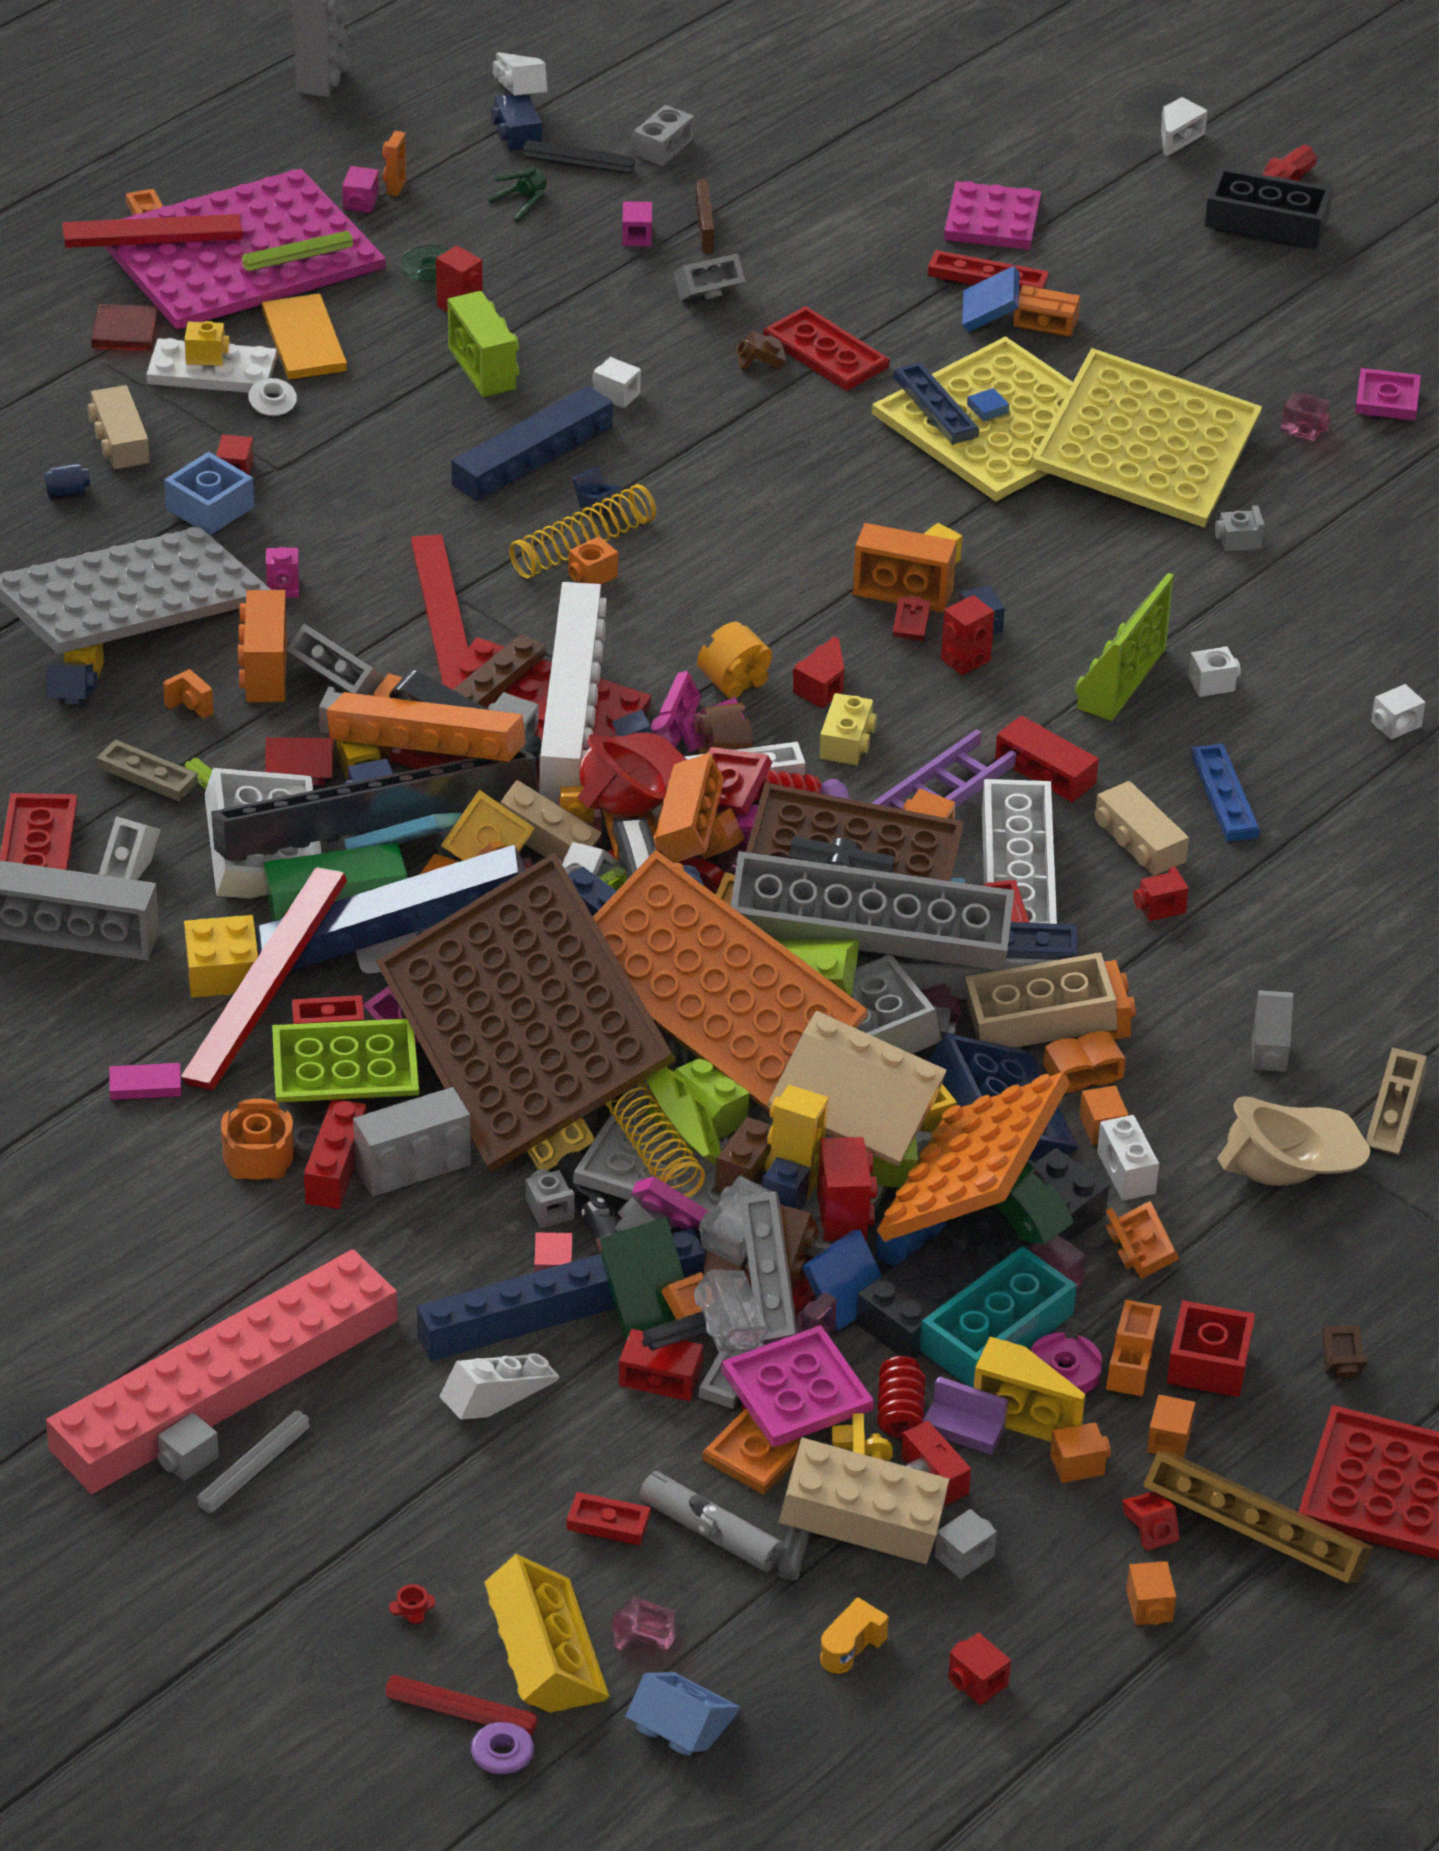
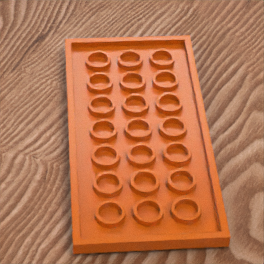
M657 850L645 860L593 916L656 1026L695 1056L709 1061L713 1068L750 1092L749 1097L768 1112H770V1107L767 1106L804 1030L816 1011L854 1028H857L868 1016V1010Z

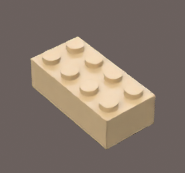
M1101 952L1004 969L1003 971L999 970L965 976L967 1007L977 1040L1016 1048L1083 1036L1090 1032L1117 1030L1116 998Z
M802 1437L778 1523L927 1564L936 1538L949 1478Z

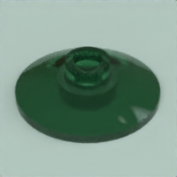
M423 245L412 248L401 257V270L407 277L413 280L436 282V257L450 249L437 245Z

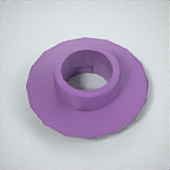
M507 1722L488 1724L477 1732L471 1745L473 1760L482 1769L495 1774H508L519 1771L529 1763L534 1753V1744L530 1734L524 1728ZM499 1746H507L512 1751L506 1754H498L493 1749Z

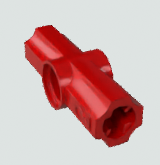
M1302 145L1282 160L1275 157L1272 158L1266 165L1262 175L1300 181L1301 176L1316 165L1317 156L1311 147Z

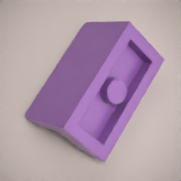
M938 1377L934 1387L933 1403L923 1421L928 1420L945 1440L992 1455L1005 1430L1008 1401L1005 1398Z

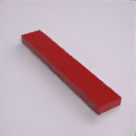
M239 214L62 222L65 248L242 239Z

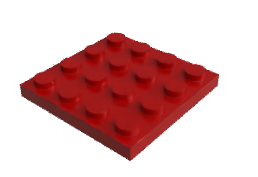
M1332 1405L1298 1512L1350 1537L1439 1560V1432Z

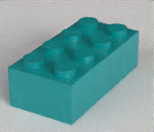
M1021 1246L922 1320L920 1352L965 1385L974 1388L975 1367L989 1337L1009 1341L1028 1349L1031 1348L1038 1339L1048 1335L1074 1315L1077 1284Z

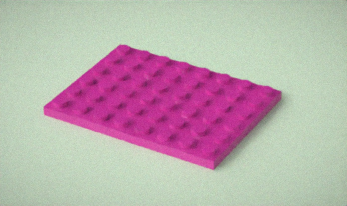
M301 168L124 218L140 219L239 214L242 227V239L103 246L176 330L187 327L188 322H204L261 305L265 301L282 299L386 268V258ZM343 231H349L353 237V246L348 249L253 271H246L242 265V256L244 254Z

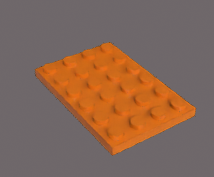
M1064 1072L1053 1076L1044 1074L1037 1077L1030 1084L1021 1087L1013 1085L999 1095L993 1097L984 1095L970 1105L962 1108L960 1105H956L946 1110L937 1129L931 1133V1139L927 1146L920 1152L917 1165L908 1172L907 1180L897 1191V1197L891 1207L884 1213L885 1217L877 1229L883 1241L885 1242L1005 1201L1070 1085Z

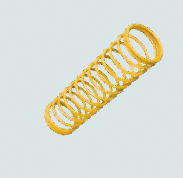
M636 484L630 490L625 489L621 494L612 495L611 499L606 498L601 503L593 504L591 508L587 507L582 512L574 513L572 517H565L562 522L557 521L553 526H546L542 531L537 530L533 535L525 536L523 540L518 539L512 542L509 548V555L515 570L523 578L530 579L535 574L539 575L542 568L549 570L551 564L560 565L561 559L568 561L569 556L564 558L560 553L553 537V530L561 535L569 554L571 548L563 534V525L571 531L576 545L579 546V539L573 530V520L577 522L588 542L590 538L583 526V516L590 521L595 535L600 537L598 528L592 519V511L600 517L601 523L608 534L607 539L604 540L606 542L609 541L610 536L617 538L620 532L628 533L629 527L633 529L638 528L639 522L647 524L653 521L656 517V505L652 495L644 486ZM635 488L640 489L645 494L650 503V519L647 506L644 503L643 499L637 493L634 492ZM629 492L628 498L623 496V494ZM634 495H636V497L641 501L642 505L644 506L646 517H644L638 510V507L634 500ZM617 496L619 497V503L613 500ZM621 497L629 503L631 512L637 520L635 526L629 523L627 514L621 506ZM607 501H610L609 508L604 505ZM612 502L619 507L622 518L627 524L625 531L619 527L618 520L612 512ZM600 506L599 512L594 507ZM602 506L610 513L612 522L617 528L616 535L610 533L608 524L602 516ZM590 510V517L584 514V512ZM580 515V521H578L574 517ZM568 519H571L570 526L564 523ZM561 524V529L558 530L555 526ZM549 528L551 529V536L545 532ZM541 533V540L535 537V535ZM544 534L552 541L554 550L559 557L557 563L552 561L549 551L544 545ZM528 538H532L531 545L527 543L525 540ZM534 539L542 545L544 554L549 560L548 567H544L541 564L540 558L534 549ZM516 544L521 546L522 557L527 568L532 572L531 575L526 574L516 560L514 552ZM524 550L530 559L532 568L526 560ZM536 561H537V563H538V565H539V571H538V572H537V564H536Z
M641 1081L637 1088L626 1092L619 1100H610L605 1103L652 1176L667 1184L668 1180L679 1177L689 1167H695L696 1170L690 1179L682 1184L670 1187L679 1188L692 1181L698 1170H700L701 1176L696 1187L683 1195L689 1198L700 1190L706 1177L704 1169L699 1165L698 1160L693 1157V1152L687 1148V1143L682 1140L675 1126L663 1112L645 1081ZM638 1090H644L642 1097L631 1101L625 1108H618L620 1102L631 1098ZM645 1098L650 1099L648 1105L639 1108L630 1117H623L626 1110L634 1108ZM617 1102L615 1107L611 1105L612 1103ZM649 1107L656 1108L654 1114L644 1117L636 1125H629L633 1118L645 1113ZM617 1111H623L621 1116L617 1115ZM654 1116H661L660 1122L649 1126L642 1134H635L638 1127L647 1124ZM629 1119L626 1124L623 1123V1120ZM661 1124L667 1125L665 1131L654 1135L648 1142H641L644 1135L652 1133ZM629 1128H634L632 1133L628 1131ZM666 1133H673L670 1140L661 1143L654 1151H646L649 1144L657 1142ZM640 1136L638 1141H634V1137ZM671 1142H679L677 1148L668 1151L658 1160H652L656 1152L662 1151ZM640 1145H646L643 1150L640 1149ZM678 1150L684 1151L682 1157L672 1161L667 1167L658 1168L661 1161L670 1158ZM646 1154H651L649 1159L645 1157ZM683 1159H690L689 1162L681 1163ZM657 1162L655 1168L651 1167V1163ZM686 1167V1168H685L682 1172H680L679 1174L674 1175V1176H671V1175H673L676 1171H678V1170H680V1169ZM657 1171H663L661 1176L657 1175Z

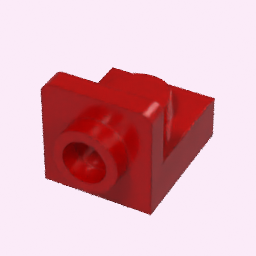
M917 596L899 597L893 637L924 641L931 614L930 601H925Z
M1152 1491L1122 1500L1124 1515L1139 1527L1141 1544L1145 1550H1151L1179 1541L1176 1508L1164 1496Z

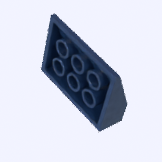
M948 1033L945 1034L927 1060L947 1070L942 1084L961 1108L972 1104L984 1095L993 1097L1001 1094L1010 1086L1019 1085L1021 1087L1030 1084L1042 1075L1030 1051ZM1058 1106L1028 1160L1043 1158L1055 1148L1064 1154L1077 1150L1078 1145Z

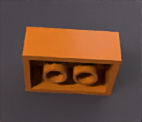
M864 523L855 545L853 595L897 604L899 597L917 596L925 601H930L931 610L944 613V609L947 608L954 589L957 540Z
M246 590V603H240V623L245 624H239V643L241 645H238V664H240V668H245V670H239V689H246V702H285L287 665L285 590Z

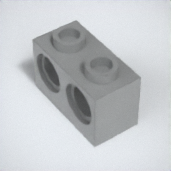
M664 105L641 126L635 129L632 136L634 155L663 166L693 140L694 116Z

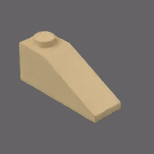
M1392 1047L1366 1137V1142L1371 1149L1399 1156L1426 1074V1056Z

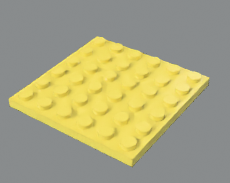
M1005 336L932 374L978 426L979 437L951 445L903 389L872 404V414L991 499L998 501L1049 474L1032 468V458L1073 382ZM994 388L1010 404L1009 413L982 421L967 405L968 396Z
M1091 348L1032 458L1031 467L1205 528L1260 417L1262 406Z

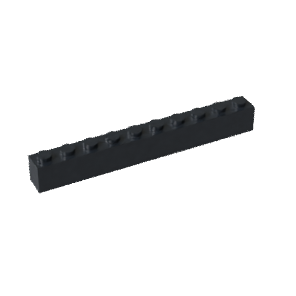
M522 748L509 762L473 757L211 811L214 850L226 860L238 862L245 860L249 855H272L277 853L279 849L288 847L305 848L311 842L321 840L334 842L340 840L341 836L350 834L362 835L372 832L373 829L387 828L433 814H463L479 790L498 803L501 802L516 780L538 792L536 757Z

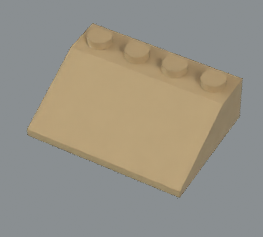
M816 1011L804 1030L767 1106L771 1107L776 1096L780 1097L788 1084L829 1097L826 1123L827 1134L836 1138L864 1137L866 1152H872V1155L899 1166L933 1106L947 1070Z

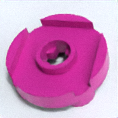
M1052 1333L1038 1339L1033 1344L1031 1352L1084 1394L1099 1385L1102 1356L1099 1349L1090 1340L1079 1335L1077 1340L1065 1338L1066 1333ZM1058 1362H1062L1064 1365L1072 1364L1070 1368H1062L1058 1366Z

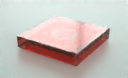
M98 304L91 337L92 348L152 350L158 319V307Z

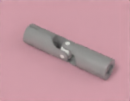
M658 1471L652 1472L640 1489L639 1499L641 1502L706 1537L718 1546L764 1572L770 1571L782 1554V1541L722 1509Z

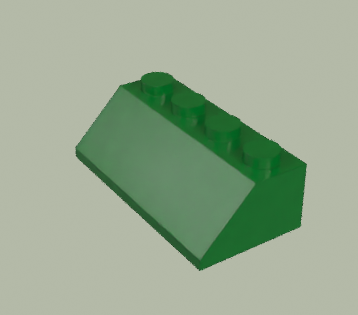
M398 843L263 862L271 921L282 919L316 867L345 874L348 881L335 901L407 879Z

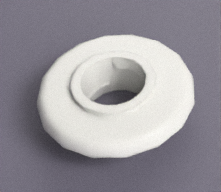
M277 378L259 380L249 390V402L252 407L259 413L267 416L284 415L293 409L297 401L296 392L293 387ZM275 393L280 397L270 398L266 394Z

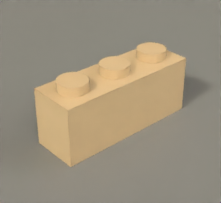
M127 385L91 391L92 404H87L89 420L94 422L96 438L101 440L103 456L110 459L113 469L150 463L148 437Z
M518 780L515 781L500 802L502 806L536 828L525 845L544 857H548L555 852L559 860L564 861L572 842L596 847L602 832Z
M1127 781L1097 794L1095 820L1099 826L1105 828L1116 839L1117 843L1132 854L1137 862L1144 866L1153 876L1169 870L1170 867H1176L1186 862L1189 837L1132 782Z

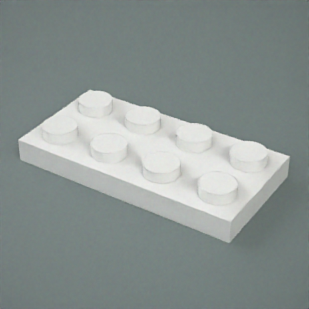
M171 338L158 339L146 374L147 384L249 393L250 388L257 381L272 377L277 360V349L230 344L229 354H224L222 366L186 364L185 341Z

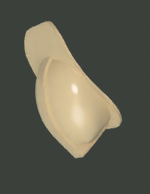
M1243 1096L1234 1102V1111L1238 1118L1231 1126L1227 1145L1217 1159L1225 1171L1245 1175L1265 1185L1287 1186L1306 1181L1318 1173L1335 1174L1354 1171L1366 1163L1370 1156V1147L1350 1116L1342 1111L1322 1107H1287Z

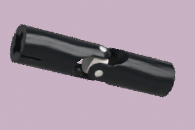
M571 1152L564 1155L558 1161L557 1170H560L569 1190H573L574 1203L582 1214L583 1220L596 1242V1238L618 1232L614 1227L619 1223L620 1219L604 1192L573 1183L574 1171L584 1157V1154L581 1152Z

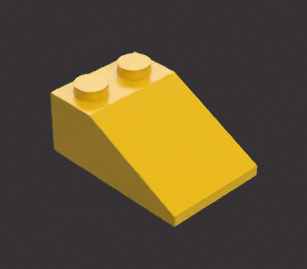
M989 1337L975 1367L974 1388L1007 1399L1006 1429L1051 1442L1053 1430L1082 1425L1085 1394L1028 1348L1009 1341Z

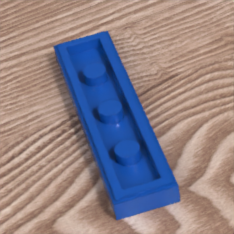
M1224 744L1192 747V760L1226 842L1259 838L1260 829Z

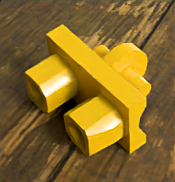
M582 1117L527 1152L538 1170L546 1169L549 1171L557 1166L558 1161L564 1155L571 1152H580L589 1147L595 1140V1137Z
M852 1413L853 1425L832 1426L833 1446L845 1450H853V1452L889 1461L892 1458V1444L882 1438L880 1434L873 1433L869 1439L865 1440L864 1413Z

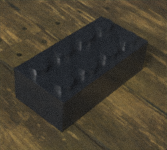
M1220 167L1207 198L1204 227L1217 231L1239 233L1247 237L1255 236L1270 239L1274 242L1297 244L1306 248H1318L1329 219L1333 188Z

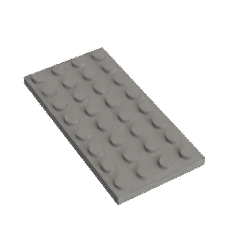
M191 527L184 531L166 533L162 536L146 540H137L125 545L112 546L95 552H86L83 555L66 559L61 558L53 562L32 565L28 568L6 571L0 574V601L57 654L239 609L240 603H246V590H271L201 527Z

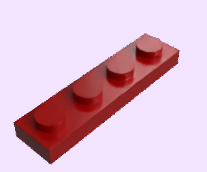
M935 250L928 265L927 276L936 277L941 280L962 282L973 286L1015 266L1020 273V293L1023 285L1045 289L1049 279V271Z

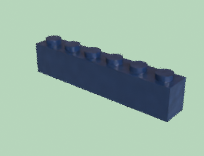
M590 386L580 389L452 459V485L476 502L612 427L613 401Z

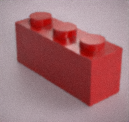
M1022 715L997 734L996 760L1009 751L1015 752V766L1012 769L1033 781H1051V791L1070 802H1074L1097 783L1099 758Z
M337 1099L331 1100L304 1171L305 1204L335 1209L341 1208L355 1170L353 1118L367 1114L366 1104Z

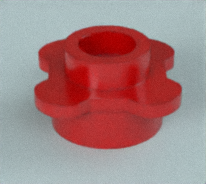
M410 1584L403 1586L398 1591L397 1601L390 1603L389 1610L392 1615H401L409 1620L411 1624H420L424 1621L425 1613L428 1609L434 1608L436 1602L435 1598L432 1595H428L422 1586Z

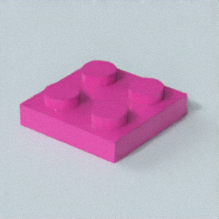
M1361 368L1355 413L1367 416L1391 417L1398 420H1416L1421 375Z

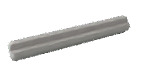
M294 1411L203 1490L197 1497L198 1506L207 1513H213L309 1428V1418L300 1411Z

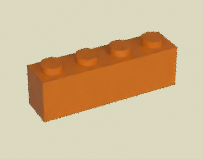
M710 752L674 764L671 777L668 780V789L663 800L664 804L659 816L657 831L654 835V843L657 851L661 854L663 853L673 863L706 853L724 782V778Z

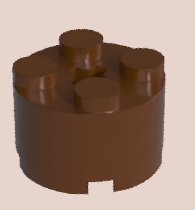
M743 703L702 708L699 715L693 716L694 730L696 735L700 734V741L702 743V747L697 748V755L707 754L711 747L730 750L754 747L749 718L743 719L740 712L746 710Z

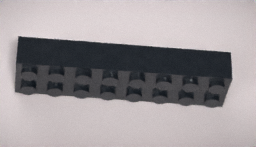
M1055 1148L1033 1164L1037 1168V1172L1034 1174L1045 1186L1049 1183L1053 1184L1064 1200L1073 1219V1224L1047 1244L1042 1245L1019 1240L1010 1222L992 1206L965 1214L858 1293L856 1324L899 1356L916 1359L922 1354L920 1352V1338L923 1319L1021 1246L1045 1262L1106 1216L1105 1210H1107L1109 1184Z

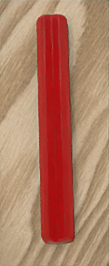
M391 1675L386 1685V1696L391 1699L485 1725L497 1722L513 1723L524 1728L530 1736L534 1734L537 1727V1715L528 1711L397 1675Z

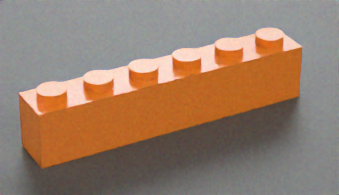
M344 692L326 710L329 734L333 740L509 762L526 744L523 714Z

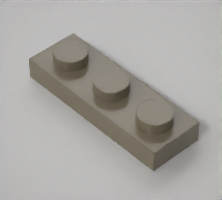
M116 739L96 757L97 768L179 802L198 784V773Z

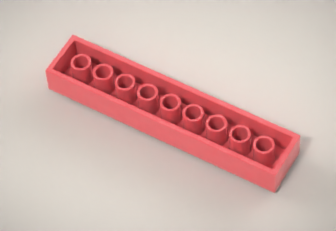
M351 1249L47 1418L49 1450L92 1495L156 1459L159 1453L158 1435L191 1412L212 1427L398 1321L397 1291L354 1249Z

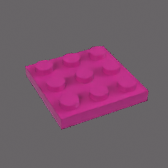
M969 181L955 182L944 231V240L1030 250L1040 205L1041 191L1029 188H1009L1001 185H982Z
M821 1325L721 1362V1372L772 1447L853 1418L852 1413L865 1414L873 1411V1398Z

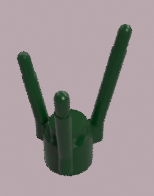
M535 167L494 178L495 182L517 178L519 180L516 185L488 198L489 202L501 199L516 191L523 196L531 197L514 217L515 222H518L538 199L545 196L543 191L547 185L545 175Z

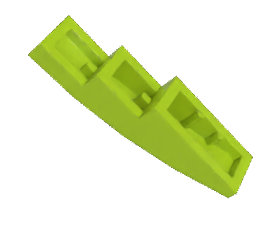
M667 1066L646 1078L661 1109L681 1136L705 1159L716 1165L717 1157L722 1150L707 1103L689 1093L686 1080L668 1069Z

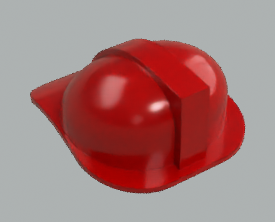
M633 733L619 737L590 734L587 737L590 748L583 756L579 768V779L583 790L577 798L587 808L604 809L618 816L629 817L648 813L663 803L674 764L686 761L687 759L669 741L657 734Z

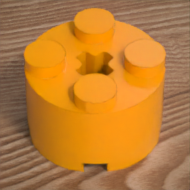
M731 622L716 630L711 635L714 641L708 648L703 645L698 654V668L729 699L733 697L738 698L744 690L752 686L761 687L769 678L767 670L772 659L771 649L747 626H743L740 622Z

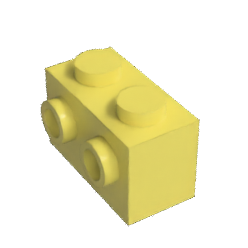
M838 693L834 694L820 735L819 759L858 766L861 754H867L869 749V732L874 733L876 729L877 714L872 713V699Z

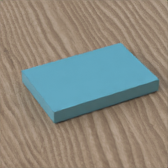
M462 813L433 814L344 839L346 849L390 843L400 844L447 831L454 827Z

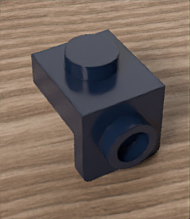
M597 467L578 474L572 479L580 507L591 508L593 504L601 503L606 498L611 499L612 495L621 494L623 491L620 486L605 484L601 469ZM617 496L613 500L618 502L619 497ZM607 501V502L604 503V505L607 506L608 508H609V502H610V501ZM596 506L594 509L599 512L600 506ZM602 506V512L608 511Z

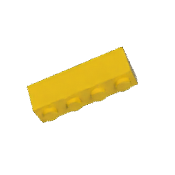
M515 1554L484 1583L489 1595V1605L495 1613L499 1626L498 1633L504 1641L508 1653L509 1666L513 1670L518 1684L517 1691L520 1698L527 1705L536 1706L549 1713L604 1702L610 1696L570 1579Z

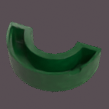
M1027 1161L1006 1200L991 1206L1006 1217L1013 1226L1019 1240L1045 1245L1074 1222L1064 1200L1053 1184L1049 1183L1045 1186L1034 1174L1037 1172V1168ZM964 1215L950 1219L949 1224L952 1225Z

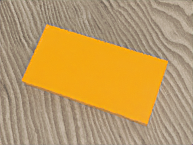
M320 293L262 302V311L288 380L347 371L346 359Z

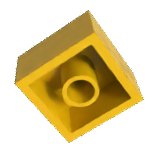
M253 915L184 921L191 998L234 994L258 958Z

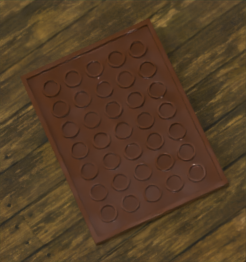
M555 852L376 960L380 971L444 1088L453 1087L470 1113V1136L491 1172L676 1061Z

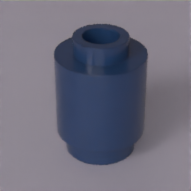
M81 463L51 467L50 471H44L48 496L56 495V498L84 494L86 493L85 487L91 486L88 468L82 469Z

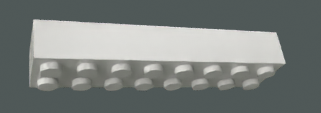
M562 582L540 754L539 794L557 805L558 798H560V787H582L579 779L580 763L590 748L587 737L593 734L591 728L595 727L596 708L594 706H597L598 701L597 684L599 685L601 672V665L599 663H602V642L605 640L606 627L604 619H600V617H605L607 600L606 598H600L601 584Z
M984 779L982 802L984 883L1016 880L1029 922L1057 924L1051 781ZM1006 958L1003 970L1055 960ZM989 969V972L999 971V970Z

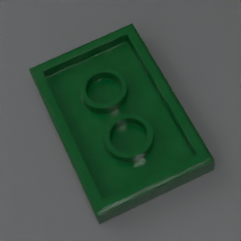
M667 1217L596 1238L625 1341H627L631 1329L645 1331L675 1321L676 1318L661 1291L666 1286L685 1278Z

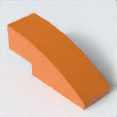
M1125 1300L1109 1365L1106 1390L1143 1396L1162 1306Z

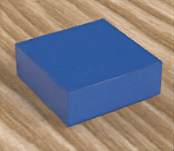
M994 388L968 396L967 399L969 408L982 421L1009 413L1010 404Z

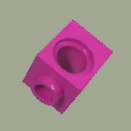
M350 166L342 185L343 210L372 212L379 195V170Z

